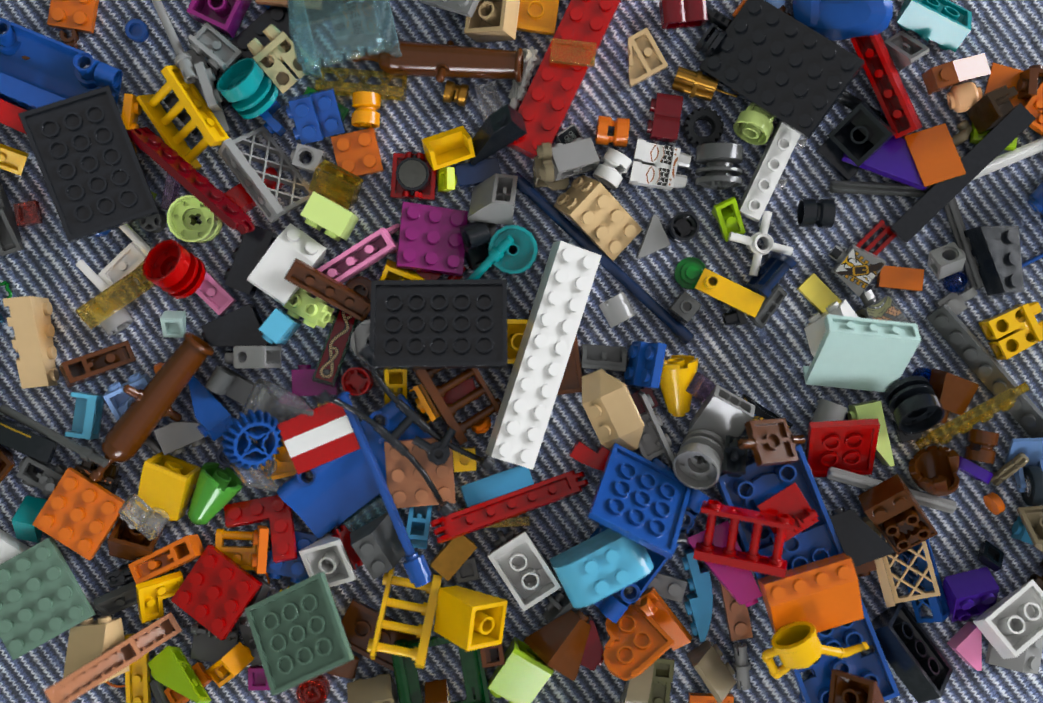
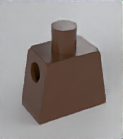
M932 368L929 383L945 411L944 418L940 423L946 424L949 413L963 415L979 384Z

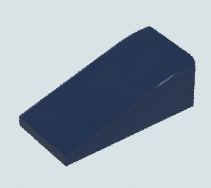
M497 157L482 160L474 166L470 162L454 165L460 189L479 185L494 174H501Z

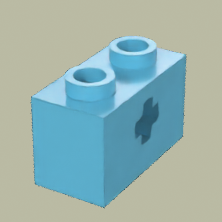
M275 308L259 330L264 333L262 338L270 344H286L302 324L294 317L286 314L285 310Z

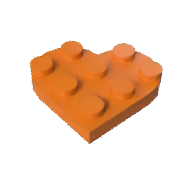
M635 603L634 605H629L617 624L608 618L606 619V632L610 639L605 644L603 653L604 663L611 674L623 681H628L642 674L674 645L672 638L651 616L646 617L640 606Z

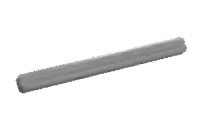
M830 467L827 471V478L829 480L869 490L883 482L882 480L836 467ZM908 488L919 505L950 514L954 513L957 508L956 502L953 500Z

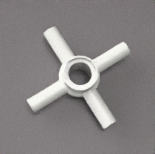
M770 211L763 212L759 232L751 237L730 232L728 235L729 241L748 245L749 251L754 254L749 272L750 276L758 277L762 255H766L770 251L789 256L793 253V247L774 243L772 236L768 234L772 212ZM759 238L764 242L763 249H760L757 245Z

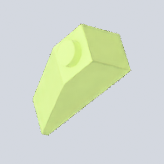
M871 400L848 405V420L878 419L880 428L875 455L883 465L895 466L881 401Z

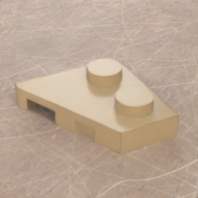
M648 28L628 37L629 86L632 88L666 69L668 64Z

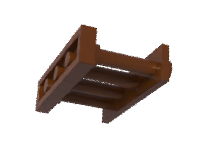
M413 369L447 427L456 430L453 437L460 446L468 441L464 434L467 433L469 428L494 412L498 415L501 401L499 398H494L478 369H466L441 386L439 384L435 386L431 379L434 378V374L442 369ZM474 376L479 387L456 402L446 405L443 400L445 393ZM484 394L490 405L464 422L460 421L457 423L454 418L456 412Z

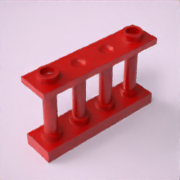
M717 500L703 501L700 512L708 514L704 541L701 543L697 542L693 559L785 578L787 561L783 560L781 556L786 530L794 531L795 518H791L784 513L774 515L723 505ZM717 516L731 518L725 547H718L712 544ZM740 520L753 523L750 547L747 552L737 551L735 548ZM763 525L777 528L773 552L770 557L762 556L758 553Z

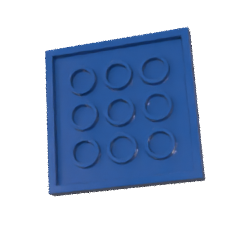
M614 443L609 452L587 517L670 559L675 552L692 488L681 483L674 473Z

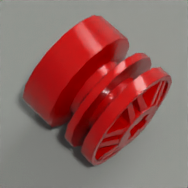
M165 240L155 245L147 254L142 267L143 275L147 280L176 299L192 295L202 284L206 273L204 263L174 240Z

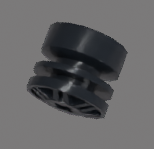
M923 376L903 378L892 384L885 392L884 399L893 414V418L899 430L905 434H916L929 430L944 418L945 411L937 396H935V392L928 379Z

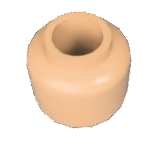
M973 82L952 86L950 92L947 93L949 109H953L956 113L967 112L983 97L981 87H976Z

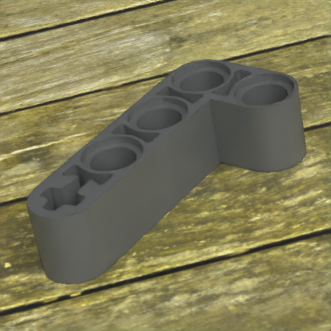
M216 366L205 385L210 391L221 396L226 395L254 412L257 409L263 413L265 411L269 412L278 420V423L291 419L297 409L285 400L224 366Z

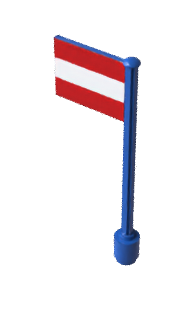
M344 391L338 395V400L353 406L349 392ZM329 402L277 424L298 475L358 449L362 450L405 551L406 561L402 564L411 584L418 588L431 582L430 575L432 573L424 554H418L413 548L358 416Z

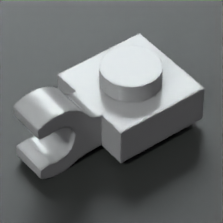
M967 287L959 294L953 290L934 304L938 308L946 303L958 315L967 309L964 302L975 297L978 292L974 287Z

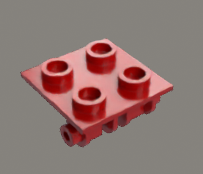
M796 482L757 505L760 512L774 515L784 513L791 518H795L794 531L786 530L784 542L819 521L817 512L811 509ZM769 526L773 534L776 535L777 528Z

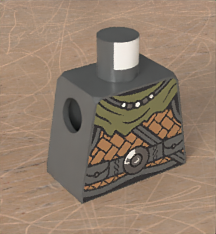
M871 289L860 295L865 307L855 312L859 318L910 323L890 296L887 295L877 300Z

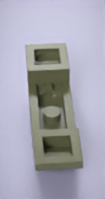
M659 658L654 662L648 703L670 702L674 659Z

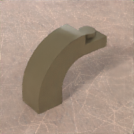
M654 663L642 674L626 681L624 691L620 697V703H648Z

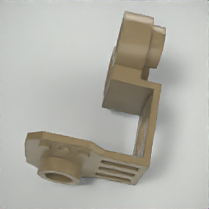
M551 142L537 145V157H534L532 166L534 188L548 187L552 191L566 190L569 186V177L558 181L554 179Z

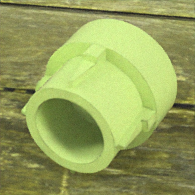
M750 103L746 110L740 112L733 125V130L740 139L747 143L764 145L768 142L774 130L772 122L775 118Z

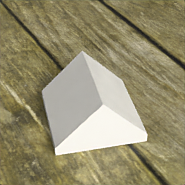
M325 536L299 551L309 577L324 572L329 587L356 580L341 538Z

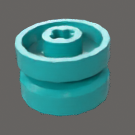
M517 225L504 226L492 236L488 248L489 251L494 246L497 247L507 235H510L514 242L504 252V256L499 262L495 261L494 266L502 272L509 274L523 273L536 262L538 255L537 241L532 233L524 227ZM513 245L518 249L515 254L509 252Z

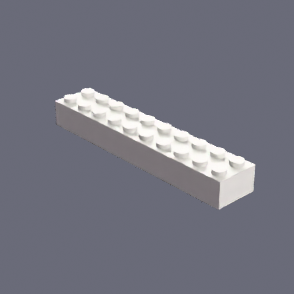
M564 241L553 242L485 452L490 457L533 470L602 255Z

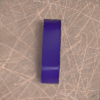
M959 456L958 470L989 485L994 474Z

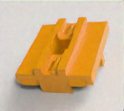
M422 384L413 386L409 390L410 392L415 391L418 396L415 398L417 408L420 409L422 414H428L430 420L427 423L433 422L441 416Z

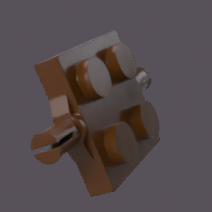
M786 418L750 420L744 424L749 439H740L738 445H740V449H752L757 467L792 464L799 461L796 444H804L806 438H804L803 434L793 435L788 427Z

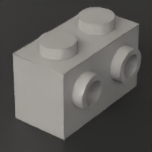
M580 137L574 139L571 143L564 145L563 143H558L552 146L555 181L596 170L600 162L591 137L585 139Z

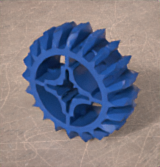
M248 409L247 415L240 412V418L232 417V425L225 424L228 431L222 433L224 438L221 441V445L224 448L223 453L231 463H234L239 468L243 466L244 469L248 470L252 466L253 469L257 470L259 464L266 467L265 461L268 459L273 461L272 455L279 454L277 448L283 446L281 430L277 427V424H279L278 420L269 412L265 411L263 413L259 409L255 413ZM250 435L253 439L256 440L257 443H255L253 440L251 441V439L248 436Z

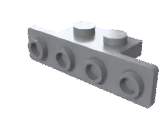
M192 50L186 51L185 53L190 54L193 58L192 64L199 78L194 85L225 132L228 133L230 129L221 105L223 99L221 93L215 88L213 81L216 78L212 68L208 67L206 58L202 54L198 56Z
M639 391L637 395L645 410V413L640 414L645 424L638 449L640 454L645 459L651 460L664 453L673 470V463L677 454H673L670 449L672 442L668 434H664L661 429L663 422L658 414L655 415L652 409L654 402L651 396Z

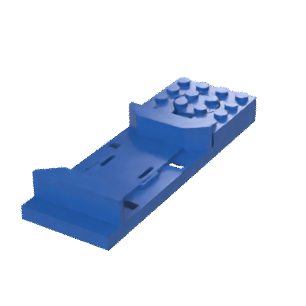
M796 444L799 461L795 463L757 467L755 458L747 461L746 475H742L740 478L729 477L728 474H723L721 471L719 480L716 483L724 505L759 511L757 505L796 482L811 509L817 512L819 521L784 542L781 558L787 561V570L844 553L801 444ZM740 520L737 538L742 551L747 552L750 547L753 523ZM763 525L758 550L760 555L767 557L772 556L775 535L769 526ZM753 572L757 584V579L769 576L768 574ZM862 598L864 619L816 634L822 645L847 648L867 642L868 646L873 645L875 652L865 656L858 652L843 659L822 654L810 667L792 669L800 690L799 698L802 703H828L832 669L876 681L884 702L900 696ZM810 669L812 674L807 679L802 680L800 673Z

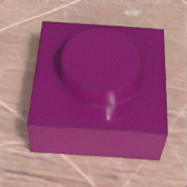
M250 666L248 668V691L270 690L263 666Z

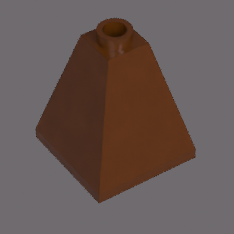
M570 610L527 636L524 642L546 665L574 681L577 678L591 625L587 622L589 617L580 610L577 613Z

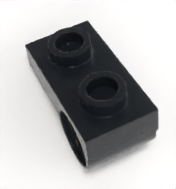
M477 221L460 227L468 266L471 270L477 269L489 256L488 243L491 240V234L487 225Z

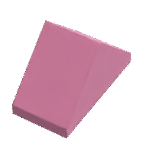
M968 621L947 644L969 666L977 671H982V632L973 621Z

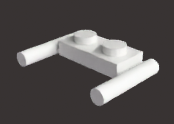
M129 224L119 226V228L132 242L98 275L83 260H79L76 263V266L106 297H109L114 290H118L143 265L147 254L152 249Z

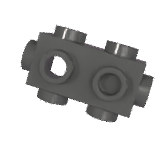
M27 456L19 463V471L16 476L21 478L22 483L25 485L37 487L42 490V494L50 497L67 467L60 464L54 466L51 463H45ZM38 467L42 469V472L38 473L36 471V468Z

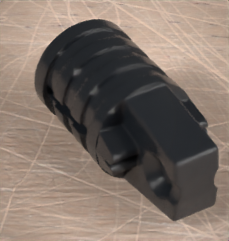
M132 562L123 564L106 574L105 577L110 587L125 585L134 581L128 566Z

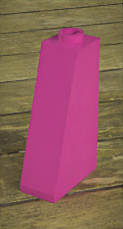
M728 521L715 526L712 543L714 546H726L729 531ZM705 530L688 537L687 544L693 551L697 542L701 543L704 541ZM736 540L735 548L737 549V551H741V548ZM703 561L739 605L745 604L746 607H749L759 602L757 598L761 597L762 594L751 571Z

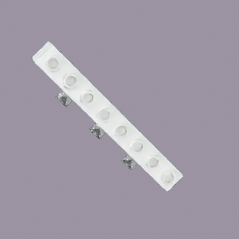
M778 121L738 205L740 214L752 221H759L775 187L780 190L784 189L788 181L787 177L782 176L784 168L794 148L802 150L807 141V138Z

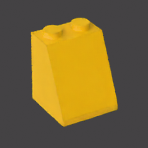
M163 452L147 459L143 465L135 505L142 507L146 512L160 514L165 520L178 521L185 516L201 467L169 454L164 455Z
M457 585L439 588L434 632L465 651L502 644L508 601Z

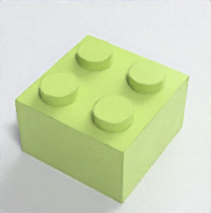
M314 191L300 214L306 218L304 223L318 231L322 228L325 229L324 234L338 242L341 239L348 240L359 220L354 213Z

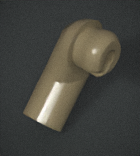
M968 120L957 124L960 132L951 137L955 147L968 140L973 130Z

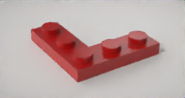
M279 495L224 506L225 526L227 528L264 521L270 522L273 562L280 563L298 559L293 509Z

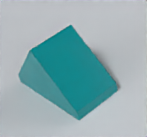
M26 495L11 520L17 539L40 543L43 531L32 524L48 499Z

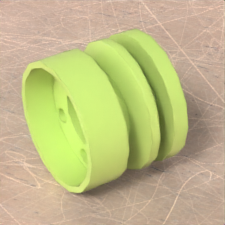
M193 195L177 198L170 205L167 212V224L170 231L176 238L185 242H209L219 235L223 227V221ZM196 216H200L201 224H197Z

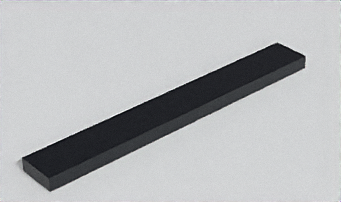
M1021 103L1017 104L961 158L966 171L965 175L934 184L889 229L904 244L907 243L1036 118Z

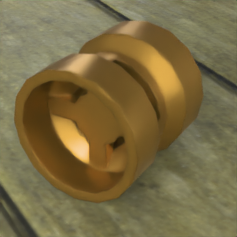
M447 80L443 102H455L458 106L465 107L469 85H457L454 81Z

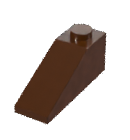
M127 340L62 362L59 368L69 388L136 361V358Z

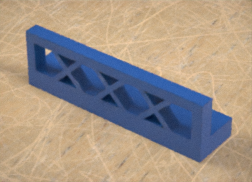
M927 539L926 543L941 596L930 597L928 600L926 598L919 599L920 603L918 600L911 602L917 623L944 622L950 615L931 545L929 539ZM922 543L914 546L913 549L917 551ZM922 549L920 554L925 556L924 550ZM904 551L898 557L909 564L915 554L912 553L910 555ZM917 557L914 562L922 573L928 565L927 561L920 557ZM901 564L902 571L904 572L906 567ZM909 570L904 578L909 583L915 585L920 575L916 576ZM928 571L926 575L931 577L930 572ZM923 578L920 585L925 588L926 592L933 591V583ZM907 586L908 592H910L912 589L909 586ZM922 604L931 609L933 616L922 615L920 608Z

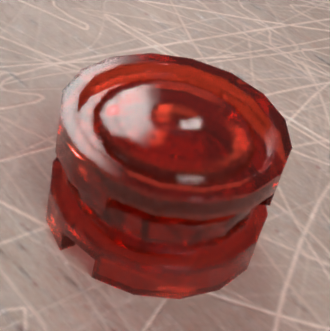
M319 675L300 684L296 691L298 702L324 703L330 691L329 682L323 675Z

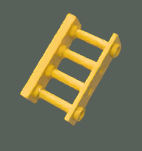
M176 65L165 66L161 73L166 79V83L155 94L138 95L136 99L164 142L186 162L190 163L195 170H198L202 166L197 157L208 146L222 145L224 140L229 139V136L208 107L194 83H185L180 68L176 67ZM173 90L179 101L166 113L160 102ZM185 108L191 120L178 131L172 121ZM197 127L203 135V139L191 150L184 139Z
M393 568L389 572L384 573L383 576L384 595L374 639H369L367 652H370V658L375 660L377 652L412 658V661H416L415 668L424 669L442 576L434 574L431 582L415 588L408 578L394 576L395 570ZM396 585L426 591V594H429L428 603L423 602V604L389 598L391 586ZM387 607L419 612L422 616H425L423 625L415 626L384 620ZM386 629L417 635L416 638H420L419 647L412 649L379 642L381 631Z

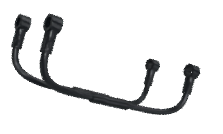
M367 344L358 355L365 360L369 368V356L374 352V349ZM377 370L370 371L383 391L396 404L395 406L406 415L392 433L355 407L331 397L326 390L319 394L315 401L321 406L327 401L354 413L374 427L373 430L402 456H406L416 467L439 504L438 512L444 517H447L452 512L454 506L448 500L443 501L424 468L409 452V449L398 440L412 423L437 441H441L442 437L430 428L431 426L402 399L399 400L392 393ZM451 442L448 445L450 449L478 461L479 466L485 471H488L495 463V460L489 455L481 457Z

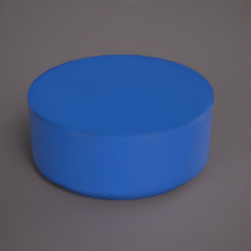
M132 19L127 22L125 33L132 41L140 43L148 38L149 27L140 19Z

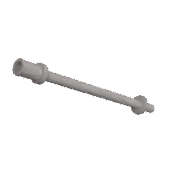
M152 0L176 54L174 59L176 67L180 68L185 83H195L199 78L192 64V56L184 52L162 1Z

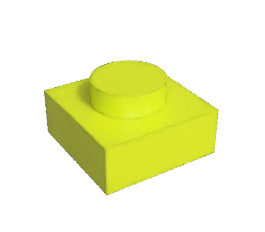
M445 167L437 170L438 192L446 193L455 190L457 183L455 167Z

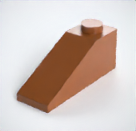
M985 53L932 67L922 74V78L928 95L949 89L954 85L990 75L991 71Z

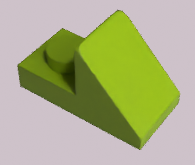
M734 196L713 206L711 213L718 221L725 242L729 241L728 235L730 232L746 233Z

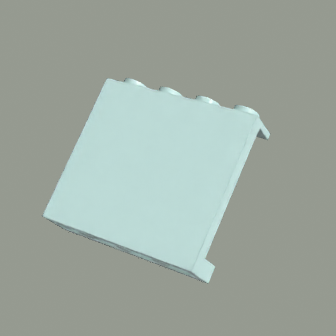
M827 314L824 319L826 328L824 337L811 365L803 366L805 384L885 393L892 384L899 381L921 342L917 324Z

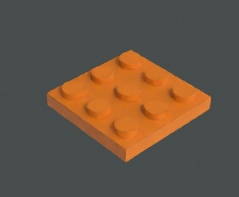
M69 467L32 525L90 561L94 558L128 502L98 483L91 481L90 478L74 468Z

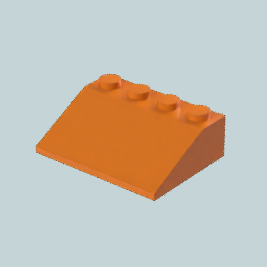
M844 553L786 571L785 578L769 575L757 579L774 634L780 628L794 622H810L815 627L816 633L864 619L856 571L852 558Z

